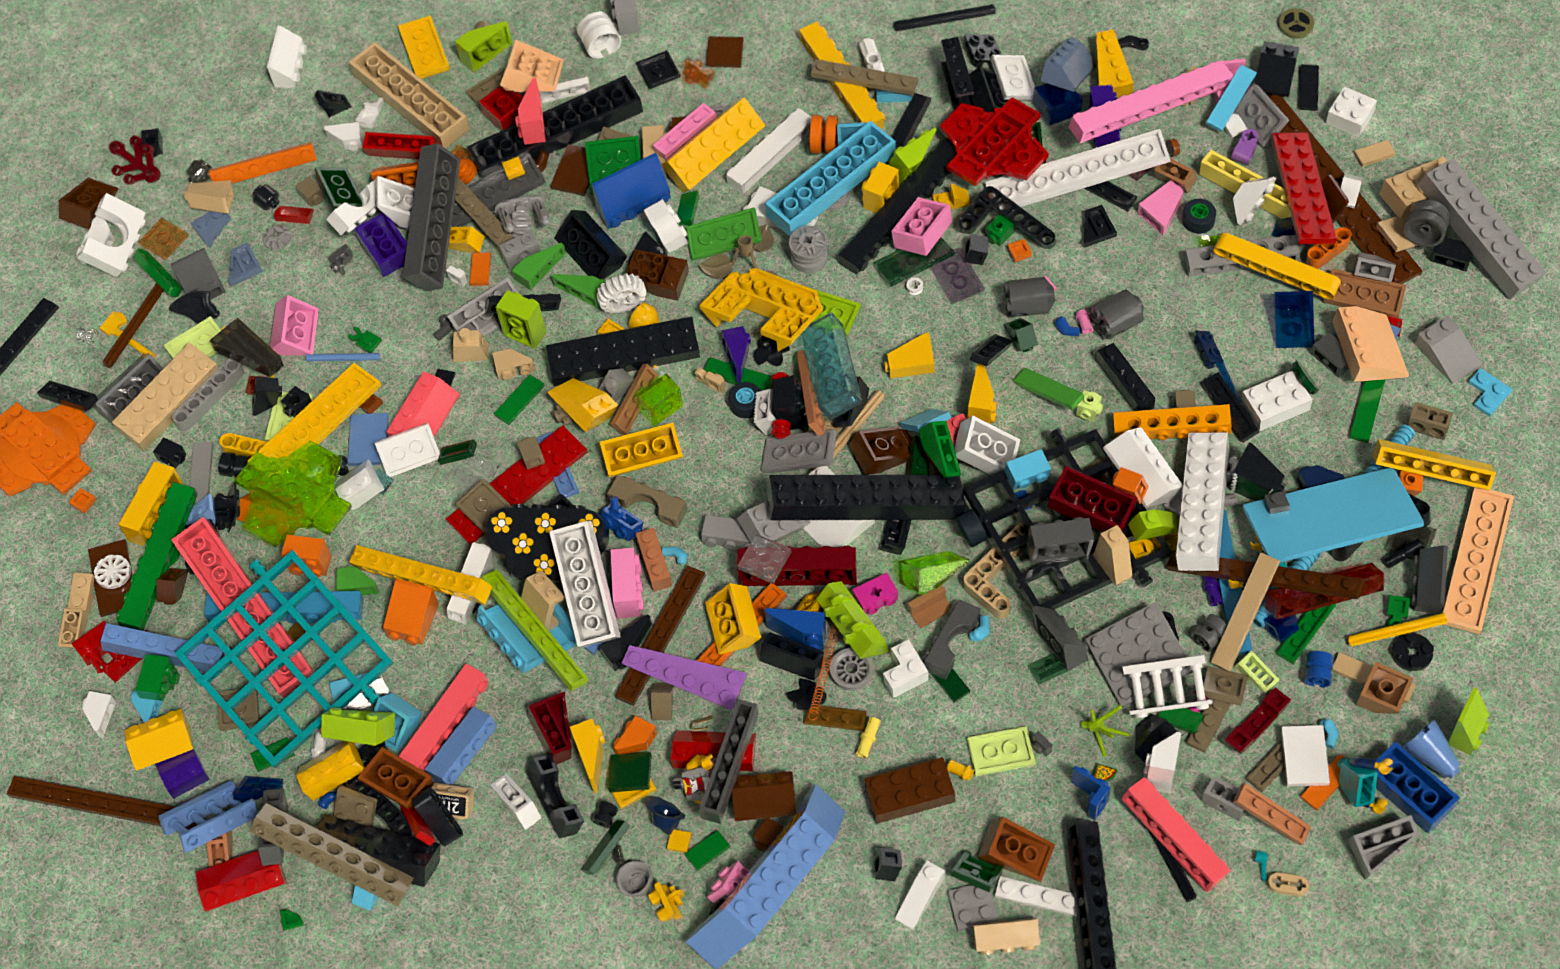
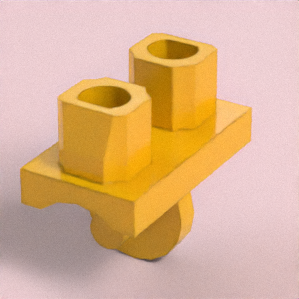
M661 882L654 884L656 889L648 897L653 905L663 903L664 907L657 911L660 921L666 922L672 918L676 920L682 918L683 916L678 907L683 905L681 900L685 896L683 889L676 890L674 885L668 888L667 885H662Z

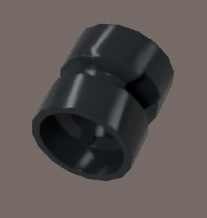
M223 452L218 464L219 474L227 477L234 475L235 478L247 480L249 475L244 474V470H252V467L247 462L251 456L242 454L237 456L235 453Z

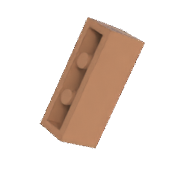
M651 528L635 533L653 592L672 587L671 578L655 529Z

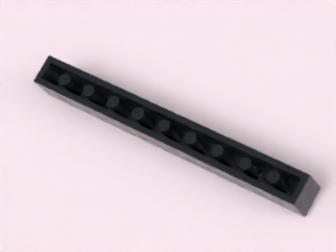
M947 138L939 144L838 255L841 266L856 275L860 270L864 271L870 259L877 257L879 249L882 246L888 245L892 236L891 231L918 197L930 198L934 189L943 184L948 174H952L947 170V164L956 156V148Z

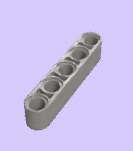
M228 358L174 411L172 419L178 430L188 431L244 375V369L238 358Z

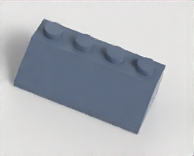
M1067 38L1045 61L1041 81L1074 92L1094 70L1096 64L1084 43L1079 42L1075 38Z

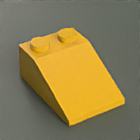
M977 363L968 404V418L975 416L989 424L995 423L997 402L994 401V392L985 366Z
M574 378L548 391V394L585 432L610 419L618 406L606 392Z
M592 718L571 726L570 730L593 792L596 794L599 790L604 753L602 744L605 743L600 725H595Z

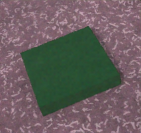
M651 752L611 755L609 792L649 790L652 764Z

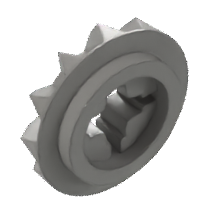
M281 224L279 226L273 225L270 229L266 228L262 240L269 249H282L289 244L291 232L287 226L283 227ZM275 232L278 234V241L275 239Z

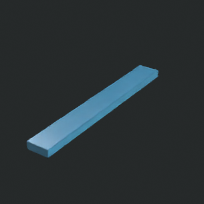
M1224 510L1220 557L1235 560L1227 512ZM1218 578L1226 625H1228L1242 592L1240 587L1231 589L1228 585V580ZM1249 632L1238 655L1248 654L1252 650Z

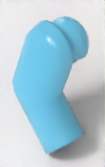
M662 547L663 556L677 557L678 564L687 563L688 555L680 547Z
M981 616L979 618L980 626L970 632L969 637L972 641H981L989 635L988 616Z

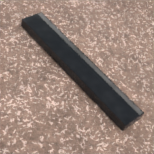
M918 93L914 94L892 136V139L896 141V149L900 146L905 147L913 138L931 103L930 97Z

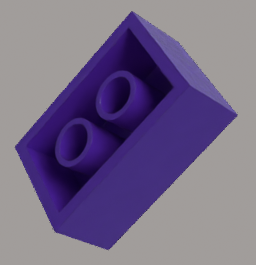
M1112 85L1091 86L1089 109L1101 106L1108 101L1117 100V94L1113 92ZM1121 128L1093 138L1095 148L1120 141L1119 131H1121Z
M381 213L354 229L358 241L383 277L404 266L407 242L386 214Z

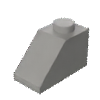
M1359 252L1354 275L1392 283L1396 264L1376 255Z

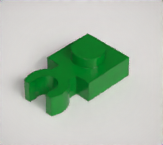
M358 327L353 328L357 333L355 336L348 334V338L351 341H357V347L368 353H372L382 342L380 337L368 330L363 334Z
M1389 596L1386 616H1390L1392 619L1389 621L1388 626H1392L1394 623H1404L1401 619L1408 618L1410 598Z

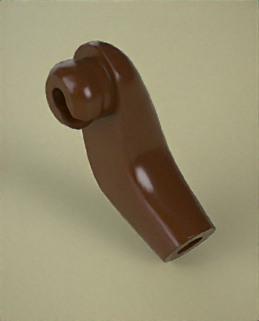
M541 150L535 162L540 172L546 169L549 153Z

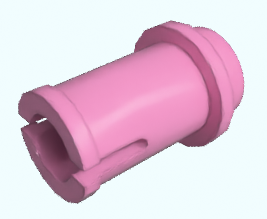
M1087 310L1078 311L1075 317L1079 321L1083 334L1094 331L1089 319L1090 313Z

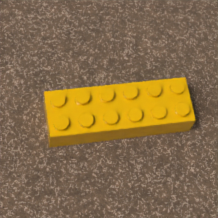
M745 97L741 98L661 163V166L682 192H686L766 125Z

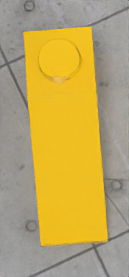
M472 226L451 227L448 249L469 253L480 252L485 236Z

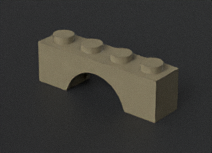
M617 475L607 493L609 502L610 497L617 496L618 504L624 508L640 501L652 503L659 510L660 522L678 528L687 512L686 502L682 498L670 496L662 490L657 491L644 483L639 484L626 476L621 477Z

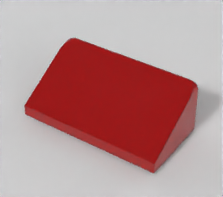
M279 206L273 216L275 221L310 224L314 209Z

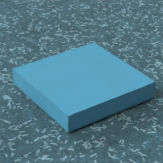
M929 409L900 422L903 430L919 432L920 428L930 422L947 421L951 416L948 411Z

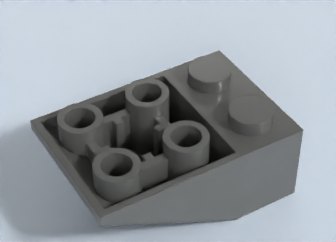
M204 248L171 263L185 294L193 291L211 292L210 298L213 299L226 293Z

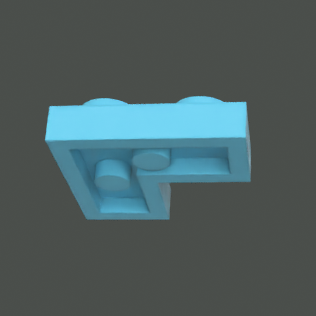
M1481 368L1469 381L1470 385L1483 393L1474 404V407L1489 417L1513 390Z

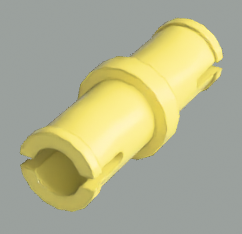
M875 717L868 718L865 730L860 735L861 741L855 753L856 756L862 758L865 756V759H868L871 746L876 741L875 735L881 723L879 719Z

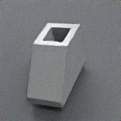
M624 369L609 370L599 389L606 392L617 402L627 394L634 378Z

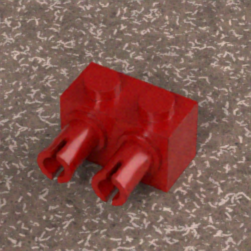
M105 621L71 643L87 666L92 664L97 673H103L100 665L105 671L108 669V664L102 658L106 653H109L115 662L120 661L116 655L118 653L102 650L101 638L106 626ZM118 654L121 657V659H123L125 656L123 654Z

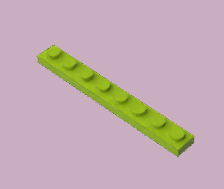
M496 569L481 576V579L492 586L490 592L492 597L570 691L587 684L588 677L502 574Z

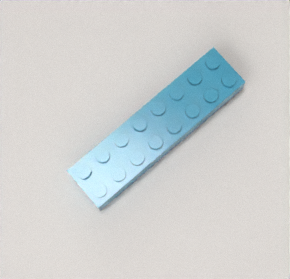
M872 121L868 122L765 203L766 216L787 235L791 236L793 231L799 227L806 226L868 177L872 168L876 167L879 162L885 163L894 156L893 152L896 150V141Z

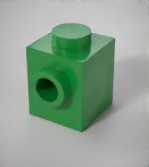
M1001 214L986 227L988 241L991 244H997L999 247L1014 234V223Z

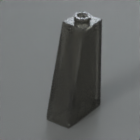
M236 318L209 340L216 353L266 376L271 377L284 366L280 355L239 318Z

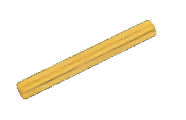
M1442 613L1351 635L1347 639L1350 646H1356L1447 624L1448 619L1446 614Z

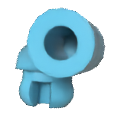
M1322 719L1319 725H1323L1324 731L1327 733L1325 745L1328 748L1334 749L1339 732L1331 719Z

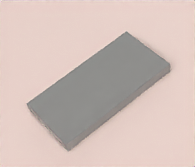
M828 429L820 436L813 431L791 434L784 439L776 437L766 438L761 471L763 473H775L832 465L837 431L835 429Z

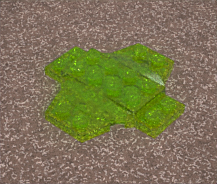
M309 441L286 457L274 458L271 456L268 458L256 452L234 479L237 485L250 491L252 500L242 526L243 530L273 547L284 542L287 535H294L295 530L306 527V529L314 527L330 536L352 508L351 503L336 495L334 482H336L343 462L342 457L313 441Z

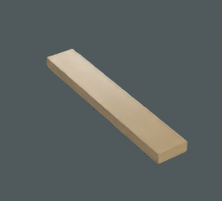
M1260 552L1211 663L1231 671L1278 568L1279 560Z

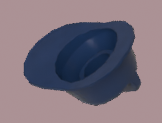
M651 796L645 799L646 806L652 812V824L667 835H670L678 827L680 820L685 818V814L674 804L660 797Z

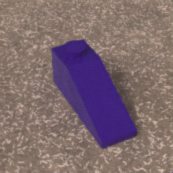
M744 326L722 330V345L737 383L742 380L748 356V344H751L750 334L746 333Z

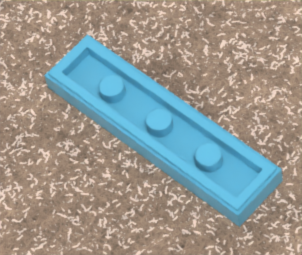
M1240 65L1208 118L1207 125L1220 132L1223 131L1257 74L1255 71Z

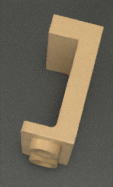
M543 571L537 572L526 578L521 598L548 631L558 627L559 621L553 616L555 605L563 601L565 596Z

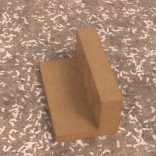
M942 584L908 602V612L919 628H923L948 614L952 607L946 599V590Z

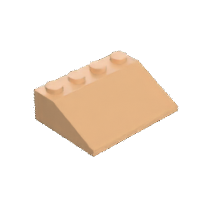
M515 39L500 86L508 91L526 92L532 78H536L539 91H555L564 59Z
M1358 306L1339 307L1332 323L1354 382L1406 378L1409 376L1386 314Z

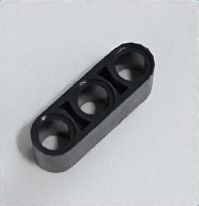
M429 787L412 798L415 809L441 845L447 846L463 836L460 825L434 789Z

